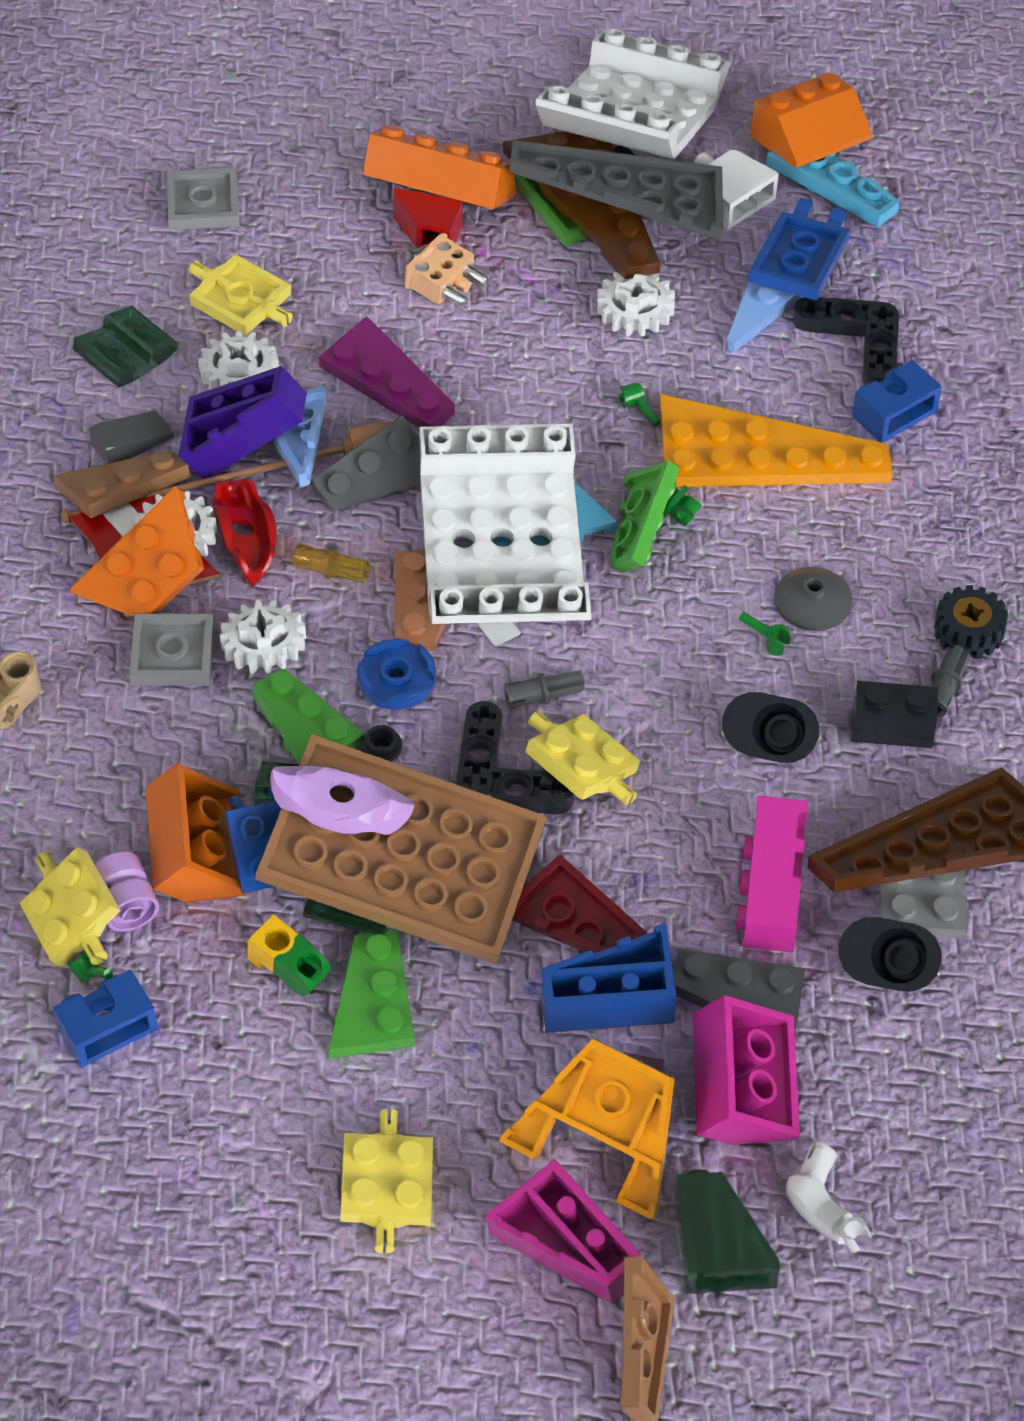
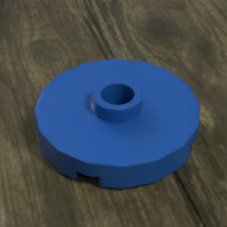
M404 639L384 640L371 646L364 653V658L357 666L359 690L365 698L378 707L391 710L407 709L424 702L433 692L437 680L434 658L428 650L419 644L418 647L411 645L409 640Z

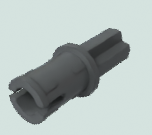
M956 644L954 647H950L945 654L940 668L932 673L931 680L933 683L931 687H938V717L946 715L954 693L962 687L961 677L970 659L969 651L963 649L962 645Z
M581 671L545 677L543 673H538L536 678L504 683V693L509 709L543 702L546 705L549 704L550 698L582 692L585 690V682Z

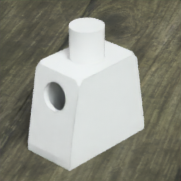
M730 150L717 159L704 152L698 155L694 163L722 166L723 226L728 230L776 199L778 173L737 150Z

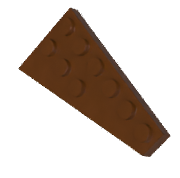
M566 131L515 139L517 141L615 153L611 143ZM512 140L503 141V153L509 159L511 156ZM536 181L539 184V191L569 222L575 221L580 227V233L587 240L592 239L601 248V255L624 279L633 278L634 274L651 275L660 272V261L640 214Z
M1001 767L809 855L807 868L834 893L1024 860V786Z

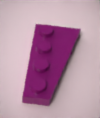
M367 316L319 356V365L322 369L397 415H403L407 421L419 428L442 426L455 414V404Z

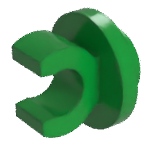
M686 485L680 490L678 488L675 489L673 495L668 499L663 512L665 518L672 512L675 520L685 527L702 507L695 498L685 496L690 489Z

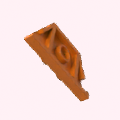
M177 486L171 489L70 588V591L75 595L135 617V614H158L204 569L200 551L195 546L196 535L193 523L188 519L184 504L186 499L185 492Z

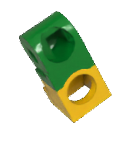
M274 914L248 939L247 960L259 969L263 966L266 967L299 995L307 996L331 971V967L325 957L312 947L309 941Z

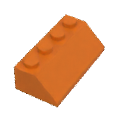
M383 125V128L369 135L363 175L493 210L516 197L515 175L509 172L510 161L503 160L502 155L499 153L482 151L480 154L469 151V146L462 143L449 142L448 145L436 142V137L432 135L418 133L412 136L404 134L403 128L394 125Z

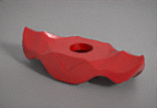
M242 478L233 481L216 482L213 505L220 536L231 558L236 562L246 580L254 587L261 581L276 552L277 530L272 510L260 498L252 479ZM232 525H245L251 530L252 534L240 535L233 530Z

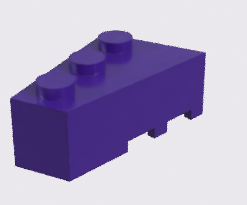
M282 366L190 396L178 455L202 479L212 477L303 421L307 392Z

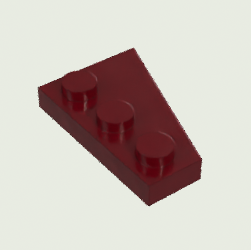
M561 854L523 886L512 921L575 949L582 952L592 950L594 954L616 946L617 940L628 936L632 940L647 934V931Z

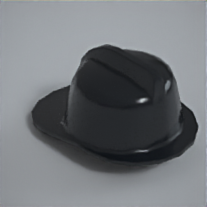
M748 692L737 696L731 701L722 716V730L727 742L736 751L747 756L779 763H794L806 758L814 750L819 739V722L815 713L806 704L795 699L763 692Z
M865 917L853 922L843 932L838 944L839 959L843 969L854 980L866 985L896 991H917L928 986L937 977L942 964V950L937 938L928 929L913 923L882 917Z

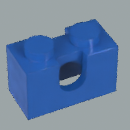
M911 360L900 367L892 368L885 375L882 382L878 383L875 380L872 383L862 385L855 393L852 417L874 438L883 443L937 412L942 386L914 360Z
M131 969L119 975H113L111 979H104L99 984L97 991L85 997L81 994H72L53 1007L57 1028L80 1068L158 1030L154 1006ZM102 1011H110L105 1015H96Z

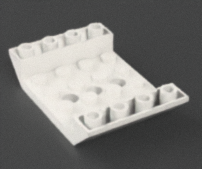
M603 29L592 42L590 63L586 70L568 88L563 86L547 87L536 98L535 105L543 126L674 160L715 111L730 67V61L722 60L720 56L713 53L698 54L690 52L687 47L682 45L667 46L659 44L650 37L635 38L627 36L619 29Z
M573 424L420 427V489L428 612L432 624L591 620L588 582L584 583L573 476L576 455ZM535 536H544L548 538L550 543L545 546H538L532 543L530 539ZM464 537L470 539L473 545L462 548L456 546L453 541ZM496 537H506L512 543L509 546L500 547L495 545L492 540Z

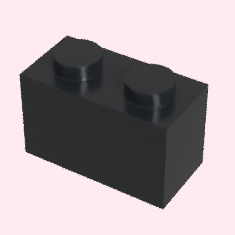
M857 680L852 715L851 742L932 748L938 719V687Z

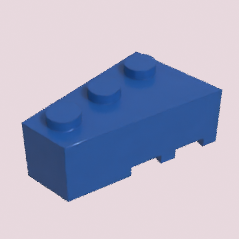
M666 923L655 926L653 932L631 940L628 936L617 940L616 946L595 954L590 950L542 968L541 998L545 1033L674 1023L676 989Z

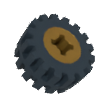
M966 585L965 590H962L960 586L953 588V593L951 594L949 591L945 593L943 600L940 599L934 625L936 640L940 639V646L943 649L954 647L956 644L962 645L963 649L969 651L970 655H974L975 659L982 658L984 652L988 656L993 654L994 649H998L1001 646L1006 631L1008 612L1004 610L1005 603L1003 600L997 601L998 595L993 591L987 594L984 587H979L978 590H973V585Z

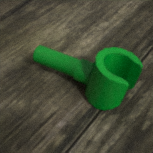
M631 383L620 387L622 393L619 394V399L624 408L636 405L653 427H657L661 423L660 419L645 401L644 390L640 383Z
M744 611L738 618L767 638L766 649L770 654L781 656L784 649L783 643L789 645L790 632L785 625L775 624L770 627Z
M85 950L80 953L81 956L67 964L81 983L96 976L107 980L113 976L111 969L91 964Z

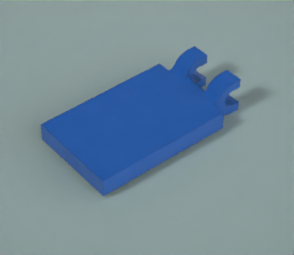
M800 198L793 214L782 211L749 271L748 282L817 301L848 242L850 229L842 227L847 210L833 207L827 222L824 223L808 218L813 207V201Z

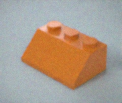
M830 72L755 100L749 137L768 150L775 152L793 167L798 168L871 139L872 131L854 87L843 81L838 75Z
M176 763L146 786L153 890L183 902L238 897L247 894L241 893L225 817V811L233 810L232 805L228 803L229 797L238 795L241 799L240 790L179 763Z

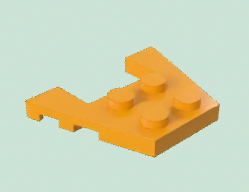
M592 1039L554 1079V1083L538 1100H534L528 1106L522 1117L501 1135L499 1142L532 1159H538L556 1119H559L635 1158L615 1202L651 1220H655L659 1208L675 1078L596 1039Z

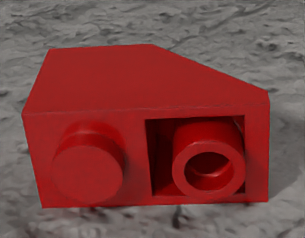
M394 188V219L416 248L429 245L442 233L447 234L448 239L455 243L457 242L463 228L462 201Z

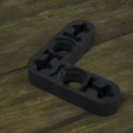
M802 297L795 302L793 324L801 331L864 337L862 381L864 384L872 383L875 380L878 383L882 382L885 375L892 368L897 367L899 312L892 304L819 297L817 301ZM847 313L854 316V319L843 321L837 315ZM879 319H885V328H878ZM875 342H883L886 343L889 346V348L886 350H878L872 347V344ZM876 364H883L882 374L876 373Z
M479 701L472 704L468 708L465 717L456 779L457 785L470 789L473 773L480 774V785L478 790H474L485 795L491 794L493 798L536 813L555 815L567 812L573 806L574 793L549 772L497 768L502 733V712L493 702ZM481 718H489L486 734L479 733ZM480 747L487 749L491 753L483 760L473 759L469 756V752L472 749ZM511 784H520L527 791L520 796H510L504 789ZM534 787H539L538 797H534ZM553 790H561L559 798L551 797Z

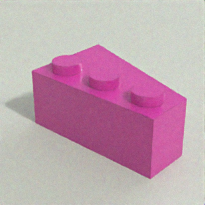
M758 796L754 835H745L743 860L751 861L750 870H742L739 895H748L747 905H738L736 930L744 931L743 947L794 952L801 888L802 858L805 845L804 833L809 801Z
M556 1159L552 1160L484 1216L493 1237L611 1304H614L624 1295V1257L642 1256Z

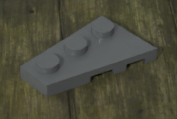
M401 415L311 479L310 483L331 512L420 485V439L405 417Z
M678 949L674 971L676 996L703 1008L721 996L727 995L794 1016V1030L796 1034L805 968Z

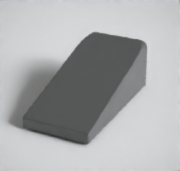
M156 410L102 422L89 428L91 445L106 464L129 459L175 437L174 432Z

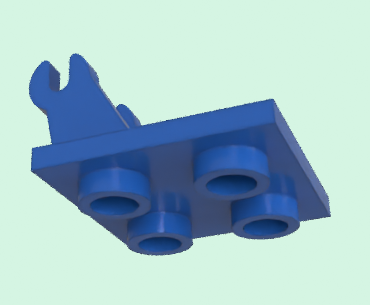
M271 788L268 789V797H272L273 800L271 802L247 806L241 802L238 795L228 799V803L232 805L233 810L225 811V817L242 894L274 887L255 880L257 869L282 809L276 802Z

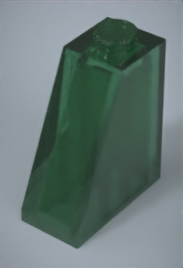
M695 1169L686 1174H677L675 1201L686 1294L777 1288L780 1272L779 1259L723 1172Z

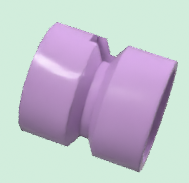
M122 851L112 853L96 862L97 870L121 910L108 923L109 928L114 931L126 932L138 929L153 920L160 906L150 883L147 882V876L139 857L132 852Z

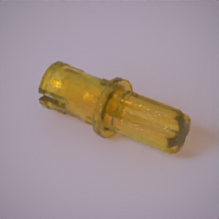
M302 543L296 546L292 560L293 567L322 573L325 578L331 579L333 576L361 583L367 581L371 569L368 561L339 554L337 549L332 548L330 551L322 550Z

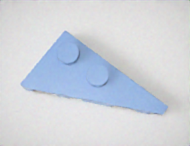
M748 282L727 337L728 351L731 353L736 352L792 308L795 302L802 298V296Z
M323 385L306 390L307 396L303 421L272 440L300 487L310 485L327 402Z

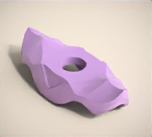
M322 766L274 767L271 771V789L278 805L283 810L295 812L303 816L310 823L326 830L343 834L377 832L388 835L397 831L405 824L414 809V802L410 798L376 780L362 775ZM334 786L351 789L354 797L349 802L341 803L331 797L330 790Z

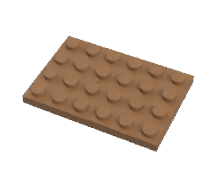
M311 734L299 766H322L369 777L410 798L414 802L413 812L407 822L397 831L384 835L377 832L343 834L326 830L310 823L303 816L295 812L281 809L257 869L255 880L497 964L547 816ZM334 786L330 790L331 797L341 803L349 802L354 797L351 789Z

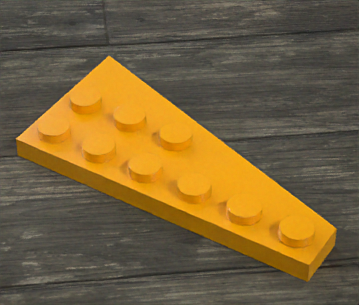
M660 394L659 407L663 460H669L680 467L675 480L676 487H683L684 485L696 487L891 482L892 466L889 444Z

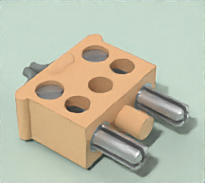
M445 233L439 234L429 245H423L417 249L410 247L405 252L408 256L405 264V288L413 289L437 305H440L447 298L457 305L464 307L468 302V296L456 288L467 292L472 284L470 280L466 279L467 277L482 286L489 282L490 276L473 266L474 254L448 239Z

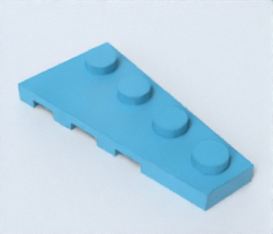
M773 151L767 154L766 166L774 169L780 175L801 184L809 191L828 199L836 206L855 214L866 223L879 227L898 212L899 200L872 178H862L857 174L858 167L849 160L842 162L835 156V153L798 168L787 163Z

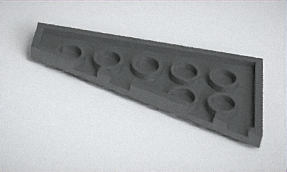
M512 140L509 170L511 173L721 241L723 233L722 166Z

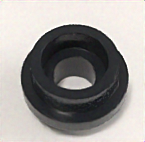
M378 725L372 727L362 740V752L392 762L402 752L401 737L389 726Z

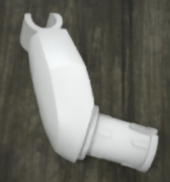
M811 1143L801 1170H799V1173L789 1176L787 1180L786 1195L796 1211L816 1231L838 1244H846L850 1252L856 1253L860 1249L854 1238L864 1235L871 1239L872 1235L862 1218L853 1217L848 1211L835 1203L825 1189L824 1184L836 1160V1152L825 1144Z

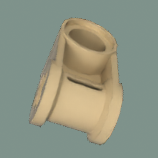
M15 651L6 655L0 662V729L2 730L11 727L23 710L41 692L42 685L34 658L29 653Z

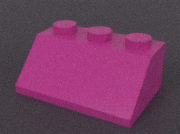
M727 995L721 996L693 1013L697 1135L730 1145L790 1141L800 1138L794 1016Z

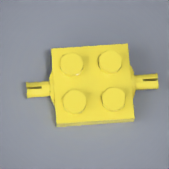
M237 254L233 255L223 265L212 269L197 260L191 263L189 274L202 280L201 285L189 294L191 306L235 331L241 330L244 336L266 318H271L284 327L290 324L292 313L278 306L291 295V284Z
M541 711L534 712L531 715L528 724L541 734L528 741L525 753L579 799L584 800L596 793L610 792L625 806L634 802L637 792L632 790L622 780L637 772L640 760L623 745L618 743L585 714L563 724H554Z
M76 847L57 866L50 852L40 853V857L35 858V863L39 866L44 876L43 880L19 904L51 963L63 967L74 955L83 950L87 953L91 964L99 965L103 963L102 958L106 960L108 954L101 945L99 936L105 926L121 910L87 851Z
M388 1108L379 1112V1133H344L340 1222H357L376 1227L375 1251L381 1254L383 1253L384 1237H386L385 1254L394 1251V1228L406 1225L430 1226L432 1214L433 1137L397 1134L398 1111L391 1109L390 1124H388Z

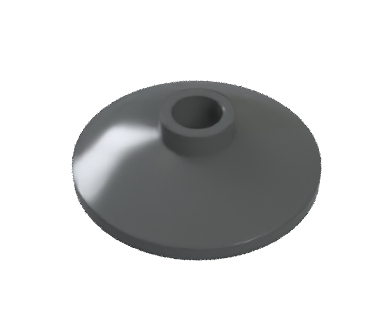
M807 567L794 570L780 580L775 590L774 601L779 614L787 622L801 629L819 631L835 627L846 619L852 607V593L848 584L837 574L822 568Z

